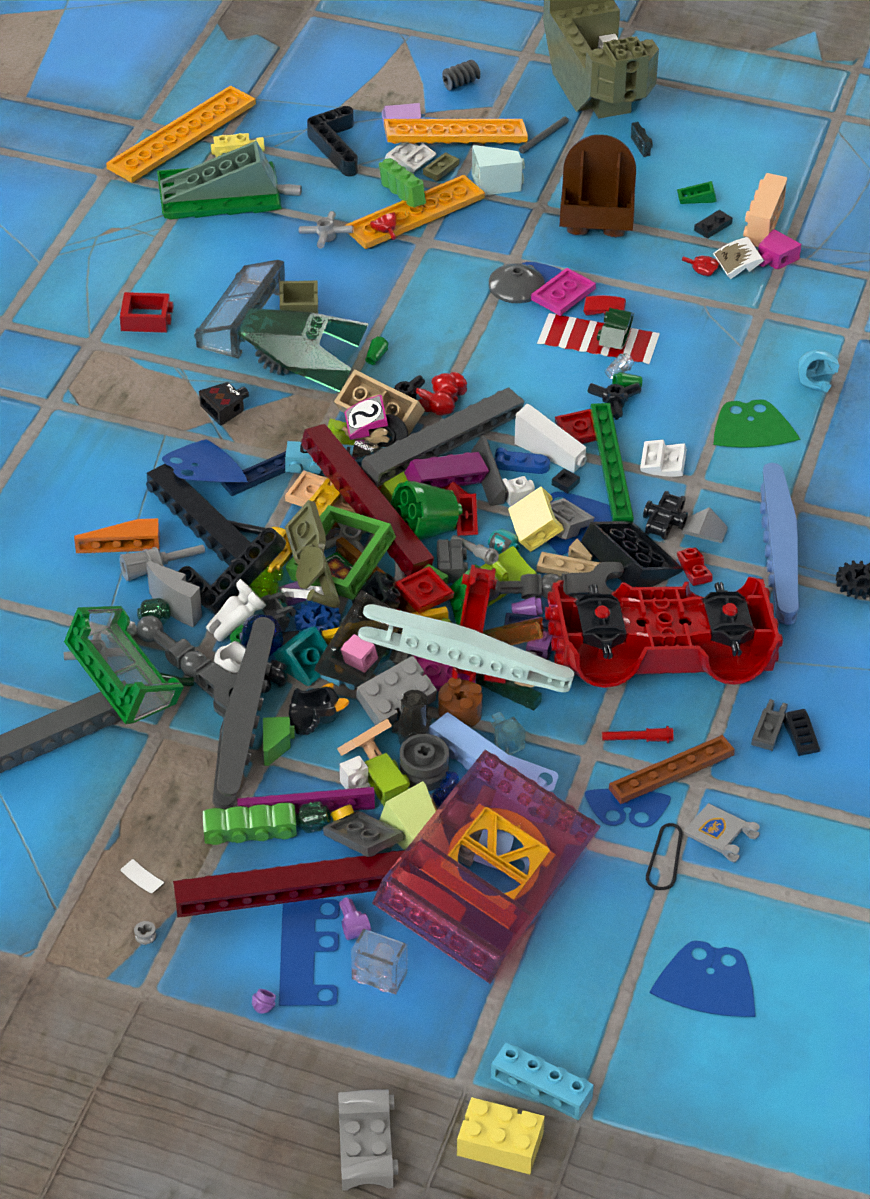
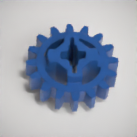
M308 601V605L301 604V609H296L294 620L297 630L302 631L315 626L322 635L323 630L340 627L341 614H339V608H332Z

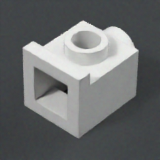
M525 476L512 480L502 479L506 489L505 500L510 507L535 491L533 481L527 480Z
M360 755L340 763V782L345 789L370 787L368 767Z

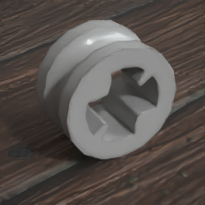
M143 921L135 926V939L138 943L147 945L156 939L154 924L149 921Z

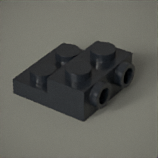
M376 570L360 589L354 600L351 599L360 623L374 621L363 614L366 605L373 604L396 610L401 604L399 600L401 594L394 588L393 583L395 579L390 574H384Z

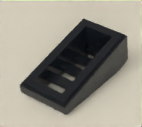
M806 709L786 712L784 726L798 756L819 752L820 748ZM810 742V744L801 746L802 743Z

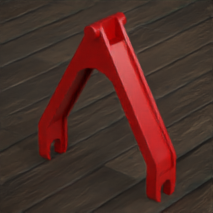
M472 564L469 575L463 574L461 584L467 586L460 626L483 634L490 589L495 590L497 583L495 568H492V570L482 569ZM452 668L451 676L454 679H457L458 674H466L469 676V682L475 681L476 672Z

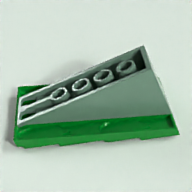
M257 140L191 168L157 170L161 208L165 219L173 220L193 216L200 218L219 214L233 215L246 212L260 213L282 209L280 193L276 186L278 182L275 165L272 161L268 162Z

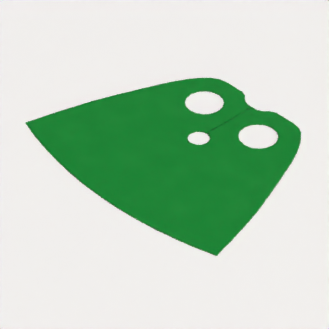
M762 399L751 400L748 403L729 401L723 405L719 413L713 445L764 447L801 439L785 417L770 402ZM762 404L766 407V410L764 412H756L754 406ZM739 406L742 412L734 414L730 412V407ZM751 416L754 418V420L749 421L747 420V417Z

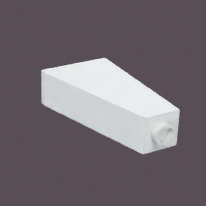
M526 404L516 413L515 445L534 454L545 455L551 462L573 473L584 466L587 457L586 447L529 404Z

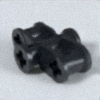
M665 491L658 505L648 500L643 512V518L647 519L649 517L645 534H655L666 540L673 525L683 530L688 518V512L684 511L681 513L686 497H678L670 494L669 491Z

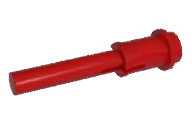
M666 726V728H646V731L602 732V741L646 739L647 742L667 741V744H669V741L674 740L673 728H669V726Z

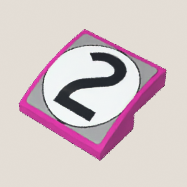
M382 395L360 401L344 412L350 440L370 436V429L388 426Z

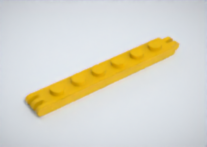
M329 478L324 481L309 499L316 503L319 516L328 505L333 506L341 497V493L335 489L334 485L330 486L331 481ZM285 529L280 535L286 540V545L283 551L268 565L267 572L271 574L275 569L280 571L293 555Z

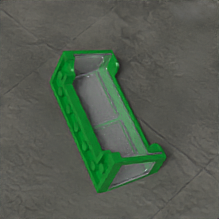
M122 606L78 607L64 643L125 724H133L177 704L184 686L175 677L170 678L168 682L162 677L128 633L127 628L130 624V618Z

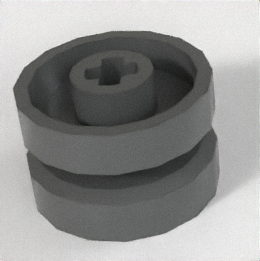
M417 734L409 737L402 743L400 748V772L408 777L410 782L409 788L423 781L428 791L440 788L446 782L449 775V750L444 740L431 734Z

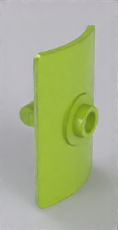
M514 546L500 553L498 561L494 564L488 565L485 563L480 566L482 569L488 570L495 568V577L499 581H521L520 577L522 575L537 574L521 557ZM500 594L495 600L488 601L487 607L507 594Z

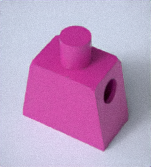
M773 229L759 244L758 252L764 260L759 266L764 267L768 264L775 269H781L799 260L802 244Z

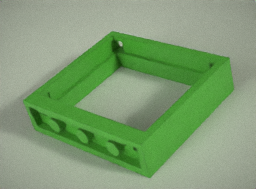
M328 505L320 515L325 536L335 522L375 534L344 580L332 576L337 594L354 600L396 536L389 523ZM294 557L288 561L285 568L291 580L297 581L296 571L298 564ZM319 578L311 586L321 587Z

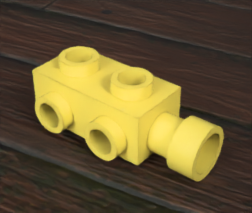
M249 133L213 137L214 144H211L212 155L216 157L256 140L262 151H265L264 138L259 137L256 140H249Z

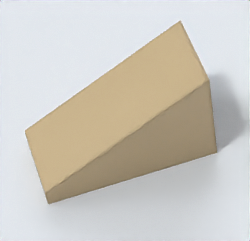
M577 538L569 546L568 556L592 561V555Z

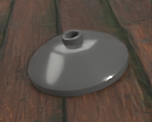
M511 263L494 270L489 277L488 286L491 293L502 301L526 303L532 301L531 294L542 287L545 281L542 274L535 268L526 264Z

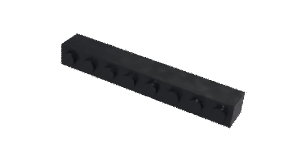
M163 464L147 472L146 486L149 492L154 493L159 501L170 509L173 515H177L182 520V523L194 532L197 538L200 537L206 546L217 554L221 561H225L230 566L250 545L251 542L186 480L177 477L171 466Z

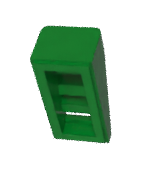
M712 181L677 189L680 204L717 202Z

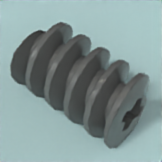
M471 59L446 68L442 72L444 86L449 91L452 88H457L458 85L463 86L464 83L474 82L476 78L480 79L479 66Z

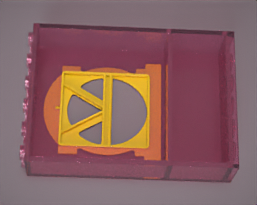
M484 750L384 876L372 904L491 984L586 854L601 826L595 823L593 819L577 811L573 806L559 799L554 793L547 791L534 780L520 773L516 768L499 759L495 754ZM487 829V848L471 838L470 835ZM497 829L510 833L524 847L499 856L496 855ZM460 846H465L520 883V885L510 892H501L458 863ZM528 857V874L526 875L509 862Z

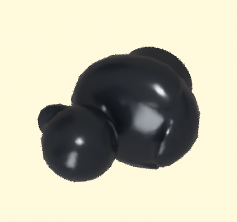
M271 660L269 675L264 676V680H267L265 693L270 691L271 682L278 684L279 687H283L287 683V665Z

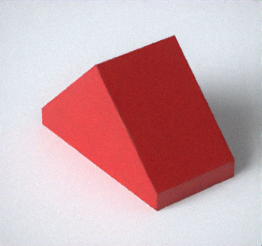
M476 493L455 494L457 502L462 506V514L458 516L456 524L457 536L478 535Z

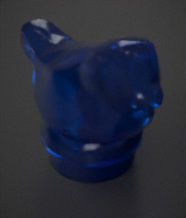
M446 771V778L442 780L440 787L432 793L434 802L441 809L448 807L452 800H458L467 805L460 795L459 775L456 772Z

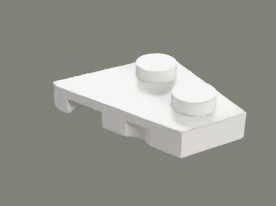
M310 586L307 589H281V592L286 597L307 599V595L312 589L324 595L320 586Z

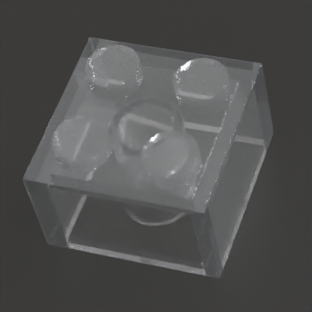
M363 929L351 949L352 979L360 984H367L378 988L382 992L396 995L407 975L408 944Z

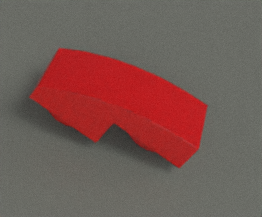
M606 295L588 296L585 299L583 311L586 316L599 313L605 314L606 311L609 312V308L625 311L626 299Z
M696 547L686 548L677 552L679 562L684 568L683 571L693 586L713 582L712 573L704 565V556Z

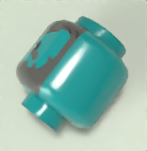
M505 529L493 531L488 539L489 548L495 549L498 555L512 546L517 551L520 549L517 535Z

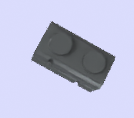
M448 539L438 540V570L448 575V584L450 582L454 584L468 571V563L463 562V560H467V549L462 548L461 539H451L450 541Z

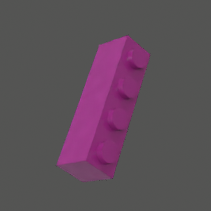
M466 452L458 455L450 454L443 457L414 459L409 463L404 474L408 481L444 488L451 482H455L459 486L479 484L483 481L489 470L479 452Z

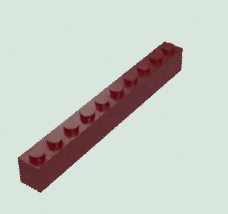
M321 424L304 429L301 440L303 449L309 453L313 461L317 463L324 475L329 478L335 489L341 493L355 513L391 524L396 538L387 549V552L398 564L401 571L406 576L422 570L428 564L432 566L434 560L432 554L327 425Z
M406 850L380 853L369 857H345L335 860H323L320 862L300 863L290 866H277L274 868L254 869L251 871L231 872L222 875L173 881L177 918L392 889L402 871L410 874Z

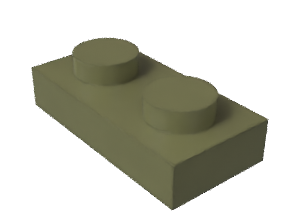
M445 152L423 168V175L438 181L459 165V159Z

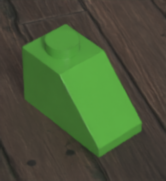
M290 717L263 718L264 766H269L291 748L290 739H295L294 725L290 726Z

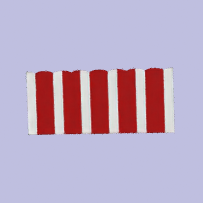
M549 313L537 344L558 346L564 349H573L580 352L601 354L607 357L629 359L634 362L650 364L660 333L631 328L623 349H616L599 345V341H597L599 329L602 330V326L605 323Z

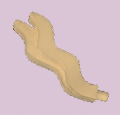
M344 426L342 430L349 436L348 429ZM377 428L372 432L369 431L370 436L355 440L364 439L369 444L376 445L380 442L388 443L390 438L383 436L388 433L386 429Z

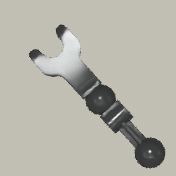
M601 562L591 572L564 573L562 577L554 573L546 574L542 578L541 574H525L520 577L521 581H499L495 577L497 580L495 590L490 589L488 601L495 600L500 594L521 593L522 599L534 596L536 598L543 596L548 599V592H551L552 584L558 580H564L563 590L567 595L579 599L584 594H590L588 587L593 584V587L594 584L598 586L599 593L611 594L614 591L606 586V581L619 578L624 572V567L619 562Z
M151 615L141 618L136 627L139 638L145 642L155 641L165 649L167 660L179 670L182 669L185 675L194 678V682L214 699V711L224 718L238 674H230L215 662H212L210 659L207 660L205 655L195 651V647L186 639L182 638L178 642L173 640L163 632V624L159 618Z

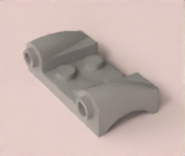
M389 1089L338 1093L342 1191H347L363 1184H376L388 1189L393 1188V1175H398V1159L393 1160L390 1132V1110H394V1094L389 1095Z

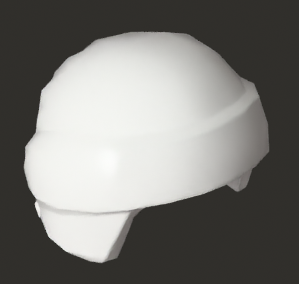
M237 641L227 646H222L215 653L214 662L228 673L238 674L246 648Z

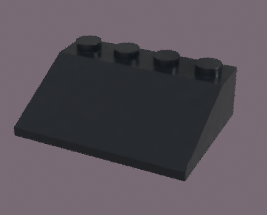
M632 521L590 522L581 540V543L589 553L599 559V563H621L624 567V572L618 579L632 587H653L684 570L682 566Z

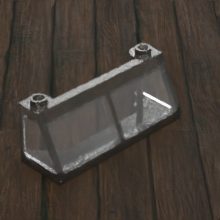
M273 260L244 265L240 272L236 273L235 279L201 326L195 330L196 347L239 359L242 354L239 346L241 342L246 341V331L272 294L280 296V281H285L284 261Z

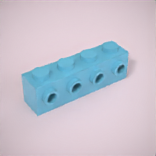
M505 1043L491 1064L492 1079L578 1121L593 1098L594 1084L590 1083L587 1079L577 1077L562 1067H556L539 1056H533L525 1052L518 1046Z

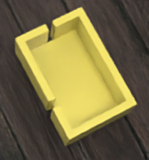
M471 1097L465 1114V1120H463L457 1138V1156L531 1174L544 1133L545 1116L527 1111H522V1114H518V1109Z

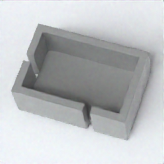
M411 656L358 686L356 698L374 725L381 723L387 718L390 724L393 725L397 723V714L399 720H402L434 702L437 689L427 675L423 676V669L414 656Z

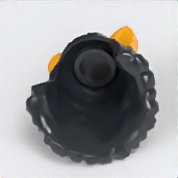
M328 683L321 688L308 691L296 688L289 705L290 725H294L296 734L309 735L315 731L314 729L317 728V725L335 721L341 710L349 704V700L339 698L334 691L333 683Z

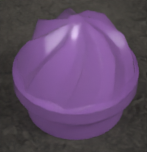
M258 989L257 993H254L252 996L254 1010L261 1014L268 1013L275 1007L276 995L268 990Z

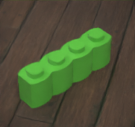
M391 158L384 159L383 162L379 163L381 183L384 187L389 188L393 194H397L401 200L406 201L407 205L411 207L426 204L424 184L421 179L415 177L413 173L407 171L405 167L399 165L397 161Z
M279 803L272 806L255 805L249 808L238 806L226 810L221 808L204 810V841L206 844L219 845L227 841L242 843L248 840L266 841L272 838L289 839L295 837L297 832L294 804Z

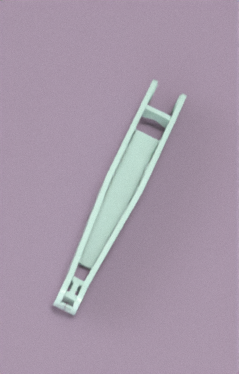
M372 604L364 607L363 614L367 618L389 624L388 631L368 626L361 627L358 636L364 641L455 668L543 687L557 692H568L571 688L574 671L569 667L553 663L475 630L450 622ZM394 626L403 628L402 634L394 633Z

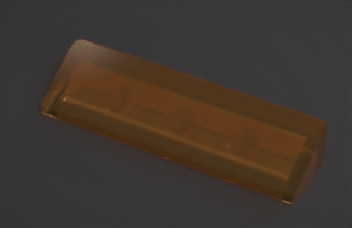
M537 617L483 630V634L509 645L541 639L543 637V618Z

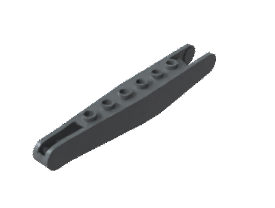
M260 617L254 621L221 725L212 802L216 808L226 810L234 806L241 785L245 765L248 766L250 762L251 752H248V749L253 747L256 734H252V731L257 729L260 716H257L256 713L261 711L264 699L260 698V694L265 693L267 680H264V676L269 675L271 668L268 657L275 625L272 620L266 617Z

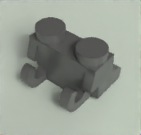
M282 592L261 597L266 604L262 609L264 617L273 621L275 632H284L290 622L286 614L289 612L291 617L296 614V610L293 606L283 607L281 603L286 601V596Z

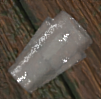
M627 353L619 354L605 369L606 375L612 379L613 375L618 374V372L625 373L630 371L634 365L633 359Z

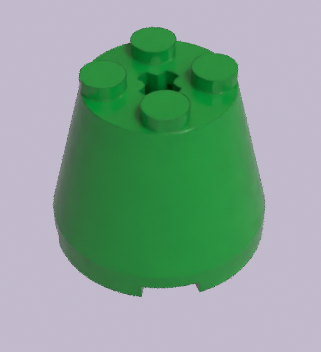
M415 481L399 483L394 489L391 499V505L420 541L454 531L458 516L462 514V506L457 502L452 490Z

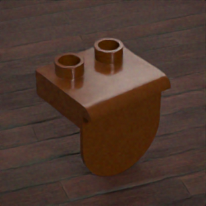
M591 135L579 140L569 150L563 167L559 227H567L568 233L583 235L587 234L589 228L603 229V233L607 236L620 237L625 235V230L633 231L636 162L631 150L622 141L608 135Z

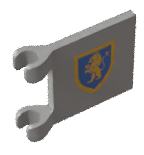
M708 803L686 827L683 834L722 853L729 861L736 862L740 857L738 855L740 848L736 845H730L731 842L741 831L749 838L756 839L760 835L757 832L760 826L755 822H746Z

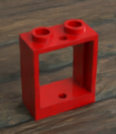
M124 292L120 312L121 331L167 333L168 325H171L172 321L170 313H173L174 303L170 301V294ZM133 309L162 310L161 315L132 314Z

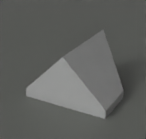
M709 507L689 516L682 534L722 543L728 527Z

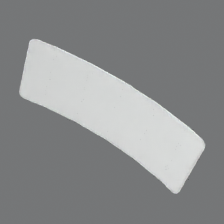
M134 859L121 868L122 873L149 893H153L164 884L163 881L145 870Z

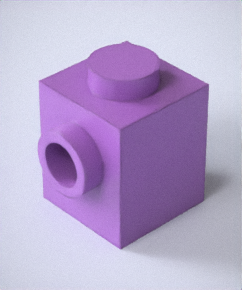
M532 629L526 645V651L535 652L536 656L549 660L552 651V635H549L546 631Z

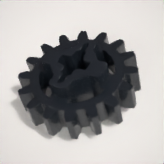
M853 560L851 565L844 563V567H839L835 581H837L836 586L840 587V592L846 591L847 597L854 595L855 599H858V596H862L863 599H866L867 595L870 596V563L864 565L863 561H860L859 564H856Z

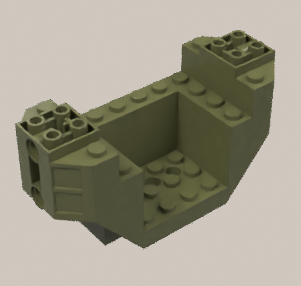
M544 0L543 23L553 75L576 112L593 109L598 119L631 113L632 102L647 97L657 81L659 48L653 39L639 41L637 36L618 40L613 39L603 42V48L598 49L599 36L616 34L618 38L620 9L614 0Z

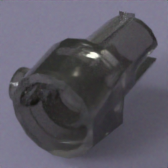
M409 690L403 694V699H401V714L399 720L394 721L392 733L397 734L400 745L411 736L429 734L432 718L428 715V698L420 690Z

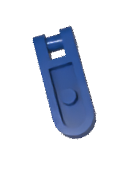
M502 447L496 449V458L494 460L498 470L544 474L550 469V459L545 455L512 452Z

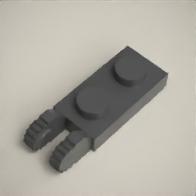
M769 699L752 737L751 745L773 751L784 722L788 704L782 703L779 712L773 711L775 700Z

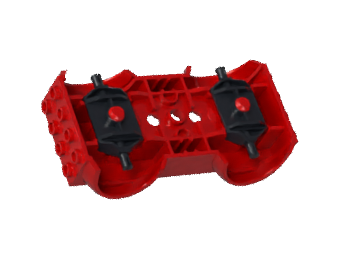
M748 577L745 584L736 592H728L724 589L722 582H720V585L717 582L714 585L716 592H710L705 597L694 594L689 588V582H684L679 587H632L627 583H621L616 591L611 594H601L598 592V586L594 584L593 587V584L588 587L590 594H584L579 599L567 595L563 590L564 580H558L552 584L551 592H548L549 607H545V618L549 620L548 633L552 635L551 648L552 651L556 652L554 661L556 664L569 667L574 671V675L595 687L607 688L625 683L634 674L706 672L713 679L724 684L736 685L756 678L763 671H773L775 662L779 660L778 650L779 647H782L783 637L778 632V620L774 618V606L769 600V588L765 587L763 579Z

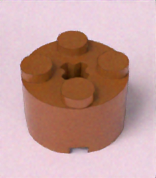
M459 677L457 679L450 678L439 690V716L442 717L445 713L449 712L467 726H475L482 717L483 694L481 686Z

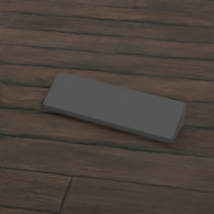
M481 436L471 450V453L479 452L489 470L481 482L489 505H501L505 502L506 489L485 436Z

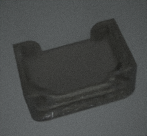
M361 590L331 642L323 652L314 671L320 675L355 686H360L376 677L377 675L373 672L386 652L387 647L374 644L378 659L365 673L344 662L341 648L354 634L358 636L361 627L368 626L388 631L389 624L369 619L363 614L366 605L373 604L393 608ZM394 626L393 632L401 634L403 628Z

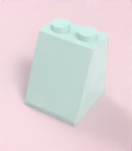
M478 145L472 146V177L474 183L485 192V195L521 191V185L524 184L522 169H525V162L520 157L518 151Z

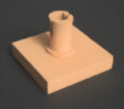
M387 718L338 747L337 750L342 756L359 746L364 749L369 760L382 755L374 739L376 735L392 727Z

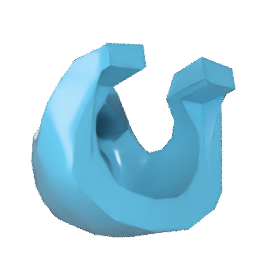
M812 350L804 353L798 361L800 382L812 390L828 392L832 386L829 382L825 380L815 381L812 377L838 373L840 366L838 360L825 350Z

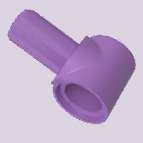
M343 898L339 902V906L344 915L342 928L346 939L349 941L371 934L367 915L356 910L352 899Z

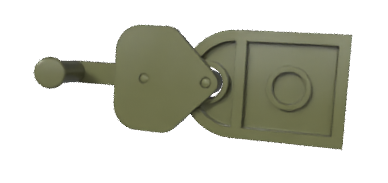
M308 500L285 526L294 560L298 564L296 578L299 587L302 589L309 588L319 578L324 595L312 589L307 595V600L336 608L339 606L340 600L324 555L326 544L325 532L316 503Z

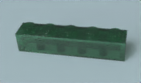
M476 674L477 684L534 711L541 703L542 693L530 687L515 684V681L507 679L505 684L484 681V674Z

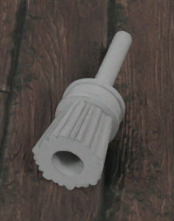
M204 545L165 553V551L160 552L157 547H153L152 549H144L143 552L120 554V566L123 577L127 582L148 574V561L164 566L168 564V561L205 553Z

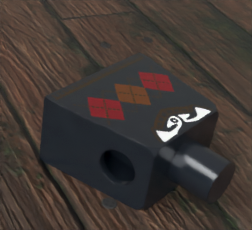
M228 382L199 391L200 406L220 426L242 413L244 410L243 399L249 397L246 387L243 386L236 390Z

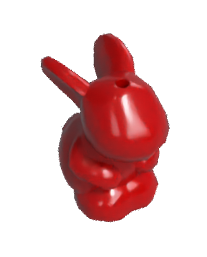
M456 372L442 373L436 375L431 380L434 393L421 388L416 389V393L422 398L418 401L424 408V412H433L436 415L446 416L453 413L458 396H463L467 392V381L464 376Z

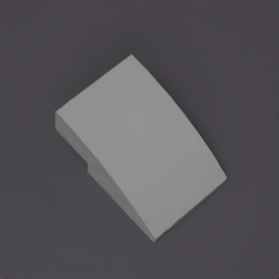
M148 561L149 593L153 600L173 618L194 627L202 617L200 587L186 582V574Z

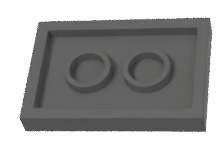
M356 811L323 827L325 836L367 857L374 856L377 852L393 847L394 844L403 840L402 831L360 811Z

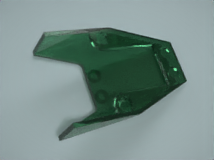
M249 308L238 335L285 369L340 392L346 383L351 368L320 346L322 335L326 333L358 347L369 323L312 312Z

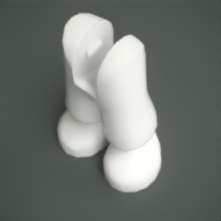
M241 579L236 584L239 595L231 596L206 626L210 633H214V637L219 642H222L237 627L252 618L255 611L261 610L266 606L264 601Z

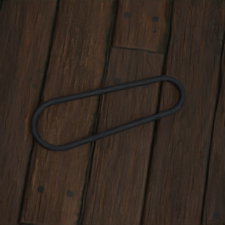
M664 824L659 831L646 873V881L653 889H670L676 881L682 840V829L677 824ZM671 826L679 831L673 878L668 886L658 887L650 882L649 875L663 830Z

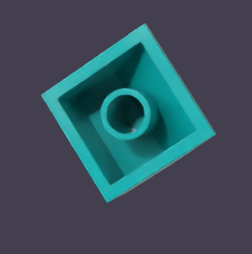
M315 626L300 631L273 653L278 662L288 666L286 673L306 686H310L321 677V671L332 659L337 660Z

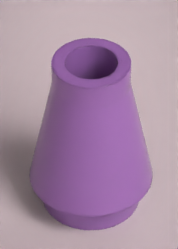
M534 596L517 603H511L512 613L532 616L543 614L541 597L536 598Z

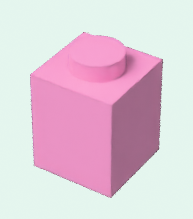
M355 634L341 648L344 662L364 673L378 659L375 645L362 640Z

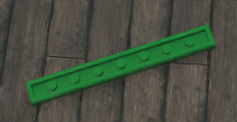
M591 404L590 411L612 521L633 522L634 517L611 404Z

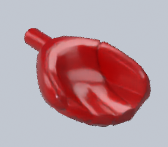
M395 212L385 214L370 222L372 229L382 233H389L392 240L396 239L393 232L397 222Z
M698 256L694 260L682 257V261L692 264L693 269L698 274L704 276H711L719 266L718 261L710 256Z

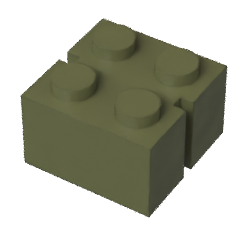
M280 281V323L318 322V281Z

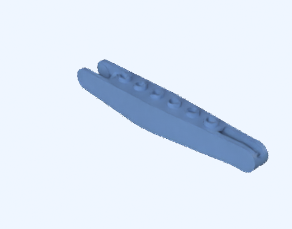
M768 463L763 467L764 482L760 488V514H763L762 528H765L763 542L766 543L765 557H768L767 572H770L768 586L772 587L777 620L782 624L789 625L796 622L799 609L797 518L782 466L777 463Z

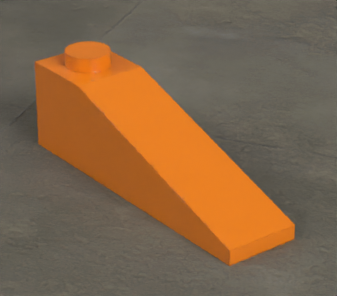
M158 518L136 519L75 535L76 553L144 551V549H152L153 547H157L159 550Z

